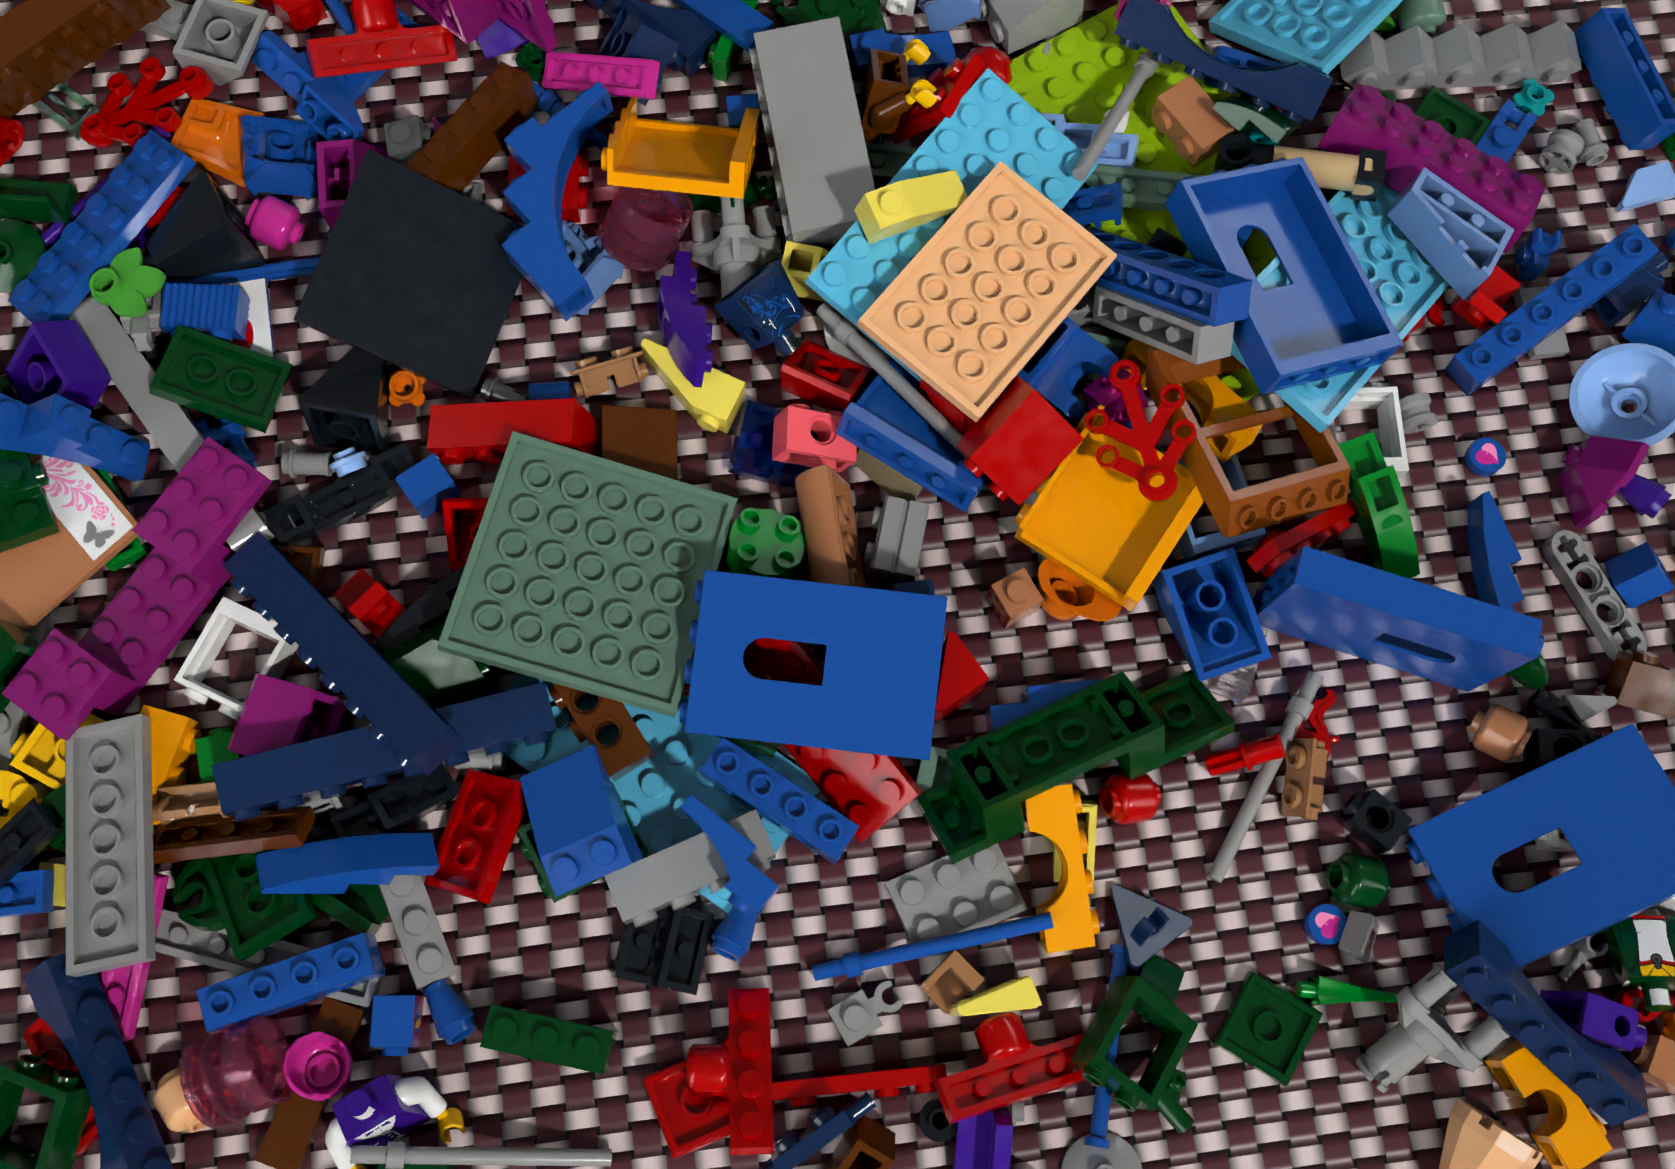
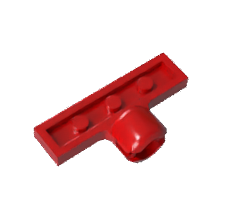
M352 0L350 6L355 24L354 34L308 39L305 41L314 79L458 61L453 36L449 30L442 25L417 28L403 27L399 23L394 0Z
M1350 498L1347 500V503L1335 506L1288 531H1273L1256 545L1253 555L1246 561L1255 573L1263 570L1264 577L1268 579L1303 546L1315 549L1331 537L1336 538L1350 528L1352 524L1349 522V519L1358 512V508Z
M769 988L728 989V1039L721 1044H693L689 1047L687 1052V1089L693 1097L722 1096L728 1100L730 1111V1155L773 1154Z
M1014 1012L1001 1013L984 1020L974 1032L984 1058L983 1065L940 1078L934 1083L949 1125L1085 1081L1086 1079L1081 1075L1083 1070L1071 1061L1085 1033L1041 1047L1035 1046L1030 1042L1020 1016Z

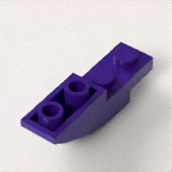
M676 251L672 276L661 275L657 298L658 319L663 339L673 361L693 387L702 388L704 372L711 373L713 351L706 349V345L711 344L712 322H706V306H697V294H691V290L696 288L697 268L691 267V252Z

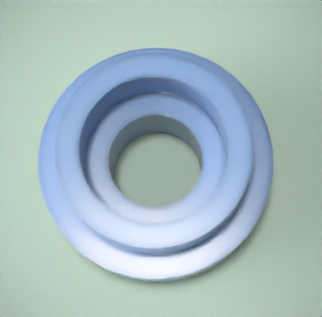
M355 447L348 448L334 454L333 457L336 462L330 464L329 467L331 471H336L339 478L366 467L367 463L364 457L367 454L365 450L357 453Z

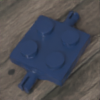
M867 1091L848 1106L844 1105L841 1107L838 1105L834 1109L829 1104L823 1106L808 1118L811 1125L799 1134L793 1128L774 1142L776 1150L771 1154L768 1163L760 1169H793L855 1125L859 1118L877 1106Z

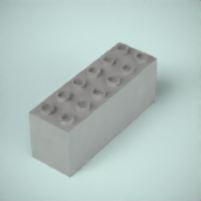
M839 16L753 33L756 48L749 49L785 239L789 242L822 247L828 251L837 244L858 219L854 209L864 194L875 190Z

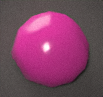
M314 1031L298 1037L285 1053L282 1069L287 1084L295 1093L313 1101H323L338 1095L351 1080L354 1061L348 1047L340 1039L322 1031Z

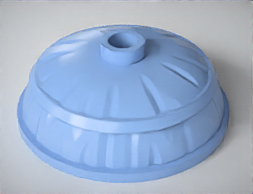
M1641 343L1611 346L1591 356L1576 372L1569 391V406L1578 427L1588 437L1599 436L1644 442L1649 446L1669 437L1675 432V357L1661 348ZM1625 404H1633L1637 409L1634 412L1626 413L1622 410V407Z

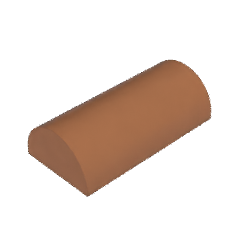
M827 464L802 472L795 478V486L810 581L867 588L850 485Z

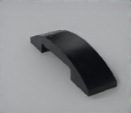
M402 443L371 458V466L303 499L297 494L263 510L279 544L282 546L337 528L376 509L402 493L403 490L397 483L396 477L416 464L406 444Z

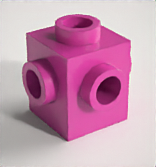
M1124 369L1118 378L1127 379L1131 373ZM1100 376L1083 389L1088 405L1085 407L1087 412L1097 409L1101 404L1105 407L1104 411L1110 420L1121 425L1130 420L1122 393L1113 388L1108 378ZM1140 384L1137 390L1143 409H1145L1149 405Z

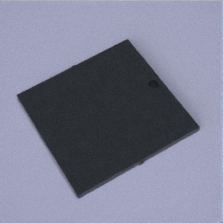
M367 149L333 229L327 231L328 241L293 320L468 399H472L504 321L509 318L508 310L523 277L510 262L502 244L507 241L508 236L514 230L524 226L377 152Z

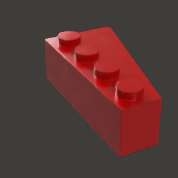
M575 398L431 405L427 449L439 457L441 462L446 464L460 465L464 462L501 463L512 431L599 457L600 424Z

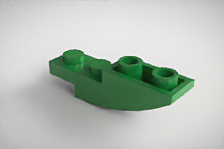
M1374 431L1338 444L1351 467L1349 488L1360 513V516L1356 517V521L1374 567L1406 578L1419 575L1417 545L1405 497L1394 466L1386 465Z

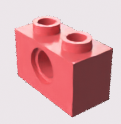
M791 404L774 417L772 460L813 468L827 464L835 472H842L856 462L857 446L836 434L843 413L840 411L819 412L810 410V407L804 404ZM811 431L817 434L819 441L813 438Z

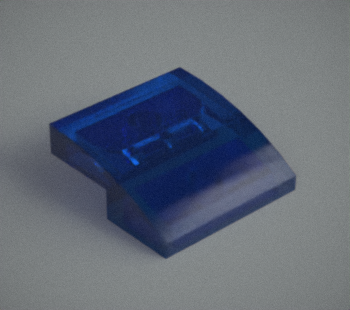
M749 399L742 403L728 467L729 473L766 483L796 488L795 478L802 472L811 469V467L772 460L774 417L781 410ZM811 431L813 438L816 440L817 434Z

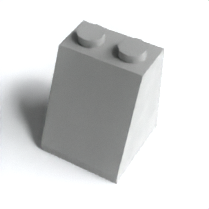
M982 0L980 18H985L988 22L994 41L997 44L1001 43L1007 54H1011L1082 22L1084 0Z

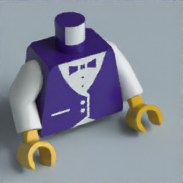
M387 1073L352 1091L349 1095L333 1104L332 1109L336 1118L331 1120L325 1134V1143L338 1169H367L362 1164H350L352 1145H387L388 1141L399 1139L435 1117L438 1122L440 1139L445 1143L452 1142L449 1128H459L464 1134L465 1127L462 1112L457 1108L446 1109L447 1102L428 1080L419 1076L405 1078Z

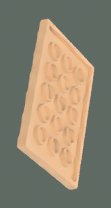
M1000 161L860 317L857 326L977 423L1118 255Z

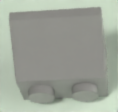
M196 0L172 53L182 69L191 65L200 67L211 77L214 84L224 85L243 76L269 18V13L267 10L231 0Z

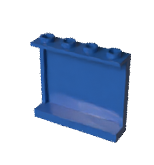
M891 357L888 363L933 405L925 390L920 388V381ZM879 374L856 404L851 402L848 405L836 431L837 435L965 513L989 479L985 473L979 478L975 476L962 463L965 458Z

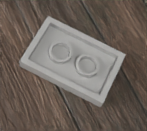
M998 843L955 864H952L949 857L945 856L885 882L887 891L910 943L993 925L1027 910V906Z

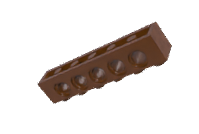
M552 683L554 686L548 689L558 708L561 710L567 706L574 720L568 723L580 743L587 740L590 746L596 744L606 771L612 780L617 781L655 757L654 752L622 702L598 696V703L592 710L582 711L579 709V700L587 692ZM609 725L618 727L619 736L615 742L609 745L600 743L599 734L604 727Z

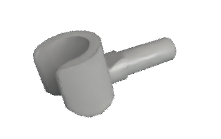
M1594 935L1575 942L1574 949L1576 953L1557 977L1566 983L1587 959L1599 957L1607 953L1608 944H1599L1592 949L1590 939Z

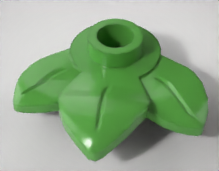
M131 248L118 253L113 258L109 268H102L96 271L90 278L89 288L92 297L100 304L111 306L113 311L119 316L135 318L147 313L148 307L145 298L152 297L161 290L166 280V275L155 267L142 265L143 256L141 249Z

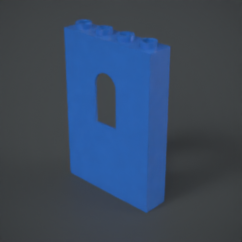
M1303 157L1288 160L1279 158L1268 164L1257 166L1256 164H1249L1241 169L1227 172L1226 170H1218L1211 175L1201 177L1187 176L1176 183L1175 189L1166 200L1165 205L1193 260L1252 280L1248 318L1235 321L1233 339L1261 395L1383 364L1403 345ZM1252 227L1261 231L1266 236L1291 285L1263 291L1238 243L1237 233L1241 228Z
M1306 546L1298 550L1257 588L1253 603L1260 625L1263 628L1466 692L1534 660L1539 656L1544 645V636L1540 635L1543 620Z
M705 570L704 579H698L695 587V603L700 604L699 619H693L690 627V643H695L694 659H688L685 667L684 680L685 683L690 684L689 699H683L680 707L679 721L681 724H685L684 732L930 761L948 597ZM761 638L827 645L822 686L756 678L744 666V652L751 642Z
M1632 723L1408 829L1407 837L1409 841L1404 843L1416 865L1423 863L1430 877L1425 879V882L1436 901L1443 899L1451 913L1446 915V918L1453 932L1479 920L1507 946L1517 965L1521 968L1675 897V787ZM1558 828L1561 829L1582 863L1523 892L1504 890L1496 883L1492 874L1493 864L1499 856Z

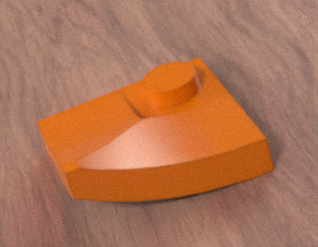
M191 99L182 117V123L176 130L170 143L196 162L195 166L211 171L246 188L244 184L240 118L243 115L265 117V114L205 99Z

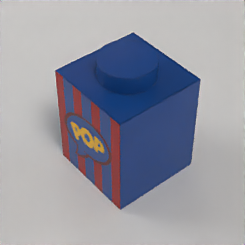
M373 995L370 1047H383L382 1056H408V1047H421L424 996Z

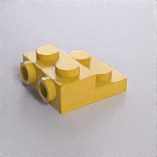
M90 712L78 728L106 721ZM38 723L31 735L23 732L9 751L10 754L15 756L9 765L54 790L66 784V740L58 738L40 723Z

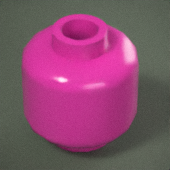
M268 195L262 200L256 198L250 206L245 219V225L249 227V234L253 239L279 251L288 247L290 242L297 245L305 229V225L300 223L301 213L299 209L272 195Z

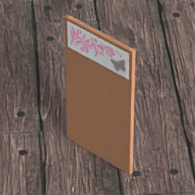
M39 454L32 458L33 464L40 463L47 476L49 485L42 488L59 533L0 553V619L24 627L27 631L139 535L132 530L140 522L93 467Z

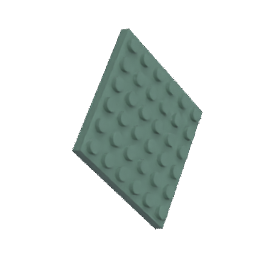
M512 431L437 645L438 650L675 718L685 684L686 662L688 659H692L695 649V643H690V627L693 619H699L700 604L695 603L696 582L698 579H704L705 570L717 571L738 498Z

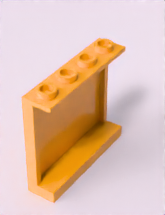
M631 98L627 108H622L620 121L616 120L614 134H609L608 148L603 147L601 169L607 171V185L743 199L758 146L760 109L746 107L739 129L637 118V98Z
M1100 404L1097 409L1104 410L1105 407ZM1086 412L1075 429L1084 440L1060 463L1054 474H1050L1034 490L1039 496L1032 506L1025 503L1016 516L1014 523L1019 526L1014 537L1121 606L1132 611L1204 502V498L1190 471L1177 463L1174 469L1178 478L1177 489L1169 499L1161 502L1146 499L1138 488V481L1115 470L1101 468L1096 460V452L1105 444L1115 446L1121 457L1142 466L1144 464L1139 451L1104 434L1096 435L1091 433L1085 424V417L1088 413ZM1096 416L1092 419L1091 426L1100 427L1104 423V418ZM1156 450L1160 461L1164 454ZM1104 453L1102 462H1112L1115 458V453ZM1161 475L1152 477L1150 485L1153 487L1161 486L1164 483V477Z

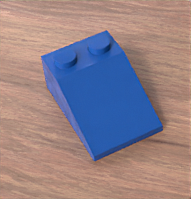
M1234 547L1157 573L1152 583L1162 612L1197 682L1272 658Z
M596 744L520 777L539 858L555 897L643 859Z

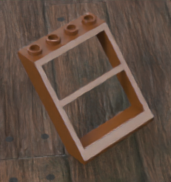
M1150 348L1147 349L1145 386L1158 409L1162 402L1160 398L1161 390L1168 384H1181L1246 367L1232 354L1229 357L1196 365L1160 349ZM1172 391L1167 394L1166 400L1168 402H1175L1179 399L1180 393ZM1185 399L1183 406L1176 409L1167 425L1172 436V427L1177 421L1186 419L1194 424L1197 437L1192 444L1187 445L1182 458L1222 535L1227 538L1347 503L1351 467L1329 427L1320 433L1284 400H1282L1285 405L1283 407L1200 428ZM1292 417L1318 467L1233 491L1207 439ZM1182 427L1178 430L1177 436L1179 438H1187L1192 430L1189 427Z

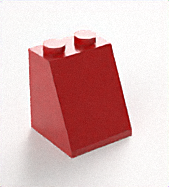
M1017 375L979 421L971 423L957 447L967 456L962 463L975 476L979 478L985 473L992 480L987 485L990 490L1002 501L1009 496L1020 506L1084 438L1032 386Z

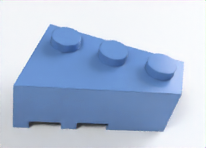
M1425 167L1400 192L1387 214L1463 300L1490 277L1514 232V229Z

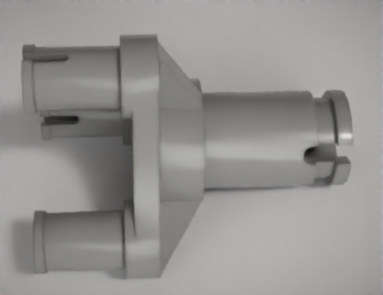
M720 197L723 227L720 228V234L716 239H714L713 212L698 210L690 213L693 244L690 245L691 260L720 272L722 298L756 271V269L782 253L781 239L777 238L775 207L759 206L752 209L755 226L754 236L750 232V227L745 224L743 199L734 198V207H731L730 197Z
M1437 963L1412 987L1407 985L1396 994L1399 1010L1397 1019L1399 1023L1366 1050L1364 1057L1359 1056L1356 1058L1355 1062L1363 1075L1369 1081L1375 1078L1377 1081L1375 1087L1382 1093H1385L1389 1090V1084H1396L1429 1055L1432 1058L1473 1073L1484 1063L1482 1058L1511 1035L1497 1020L1489 1015L1484 1022L1464 1038L1457 1036L1443 1016L1445 1013L1444 1007L1464 990Z

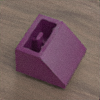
M355 139L316 142L319 210L330 229H333L367 149L389 158L387 150Z
M256 673L227 750L243 756H249L336 734L346 708L342 703L344 700L312 688Z

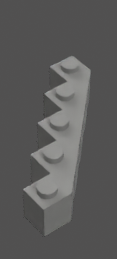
M1563 20L1528 35L1515 22H1511L1482 36H1478L1466 23L1434 38H1431L1418 25L1385 40L1372 31L1340 62L1342 79L1353 88L1359 82L1364 86L1369 85L1378 90L1430 89L1432 85L1437 88L1522 85L1526 79H1534L1537 84H1548L1563 81L1572 73L1582 70L1575 33Z

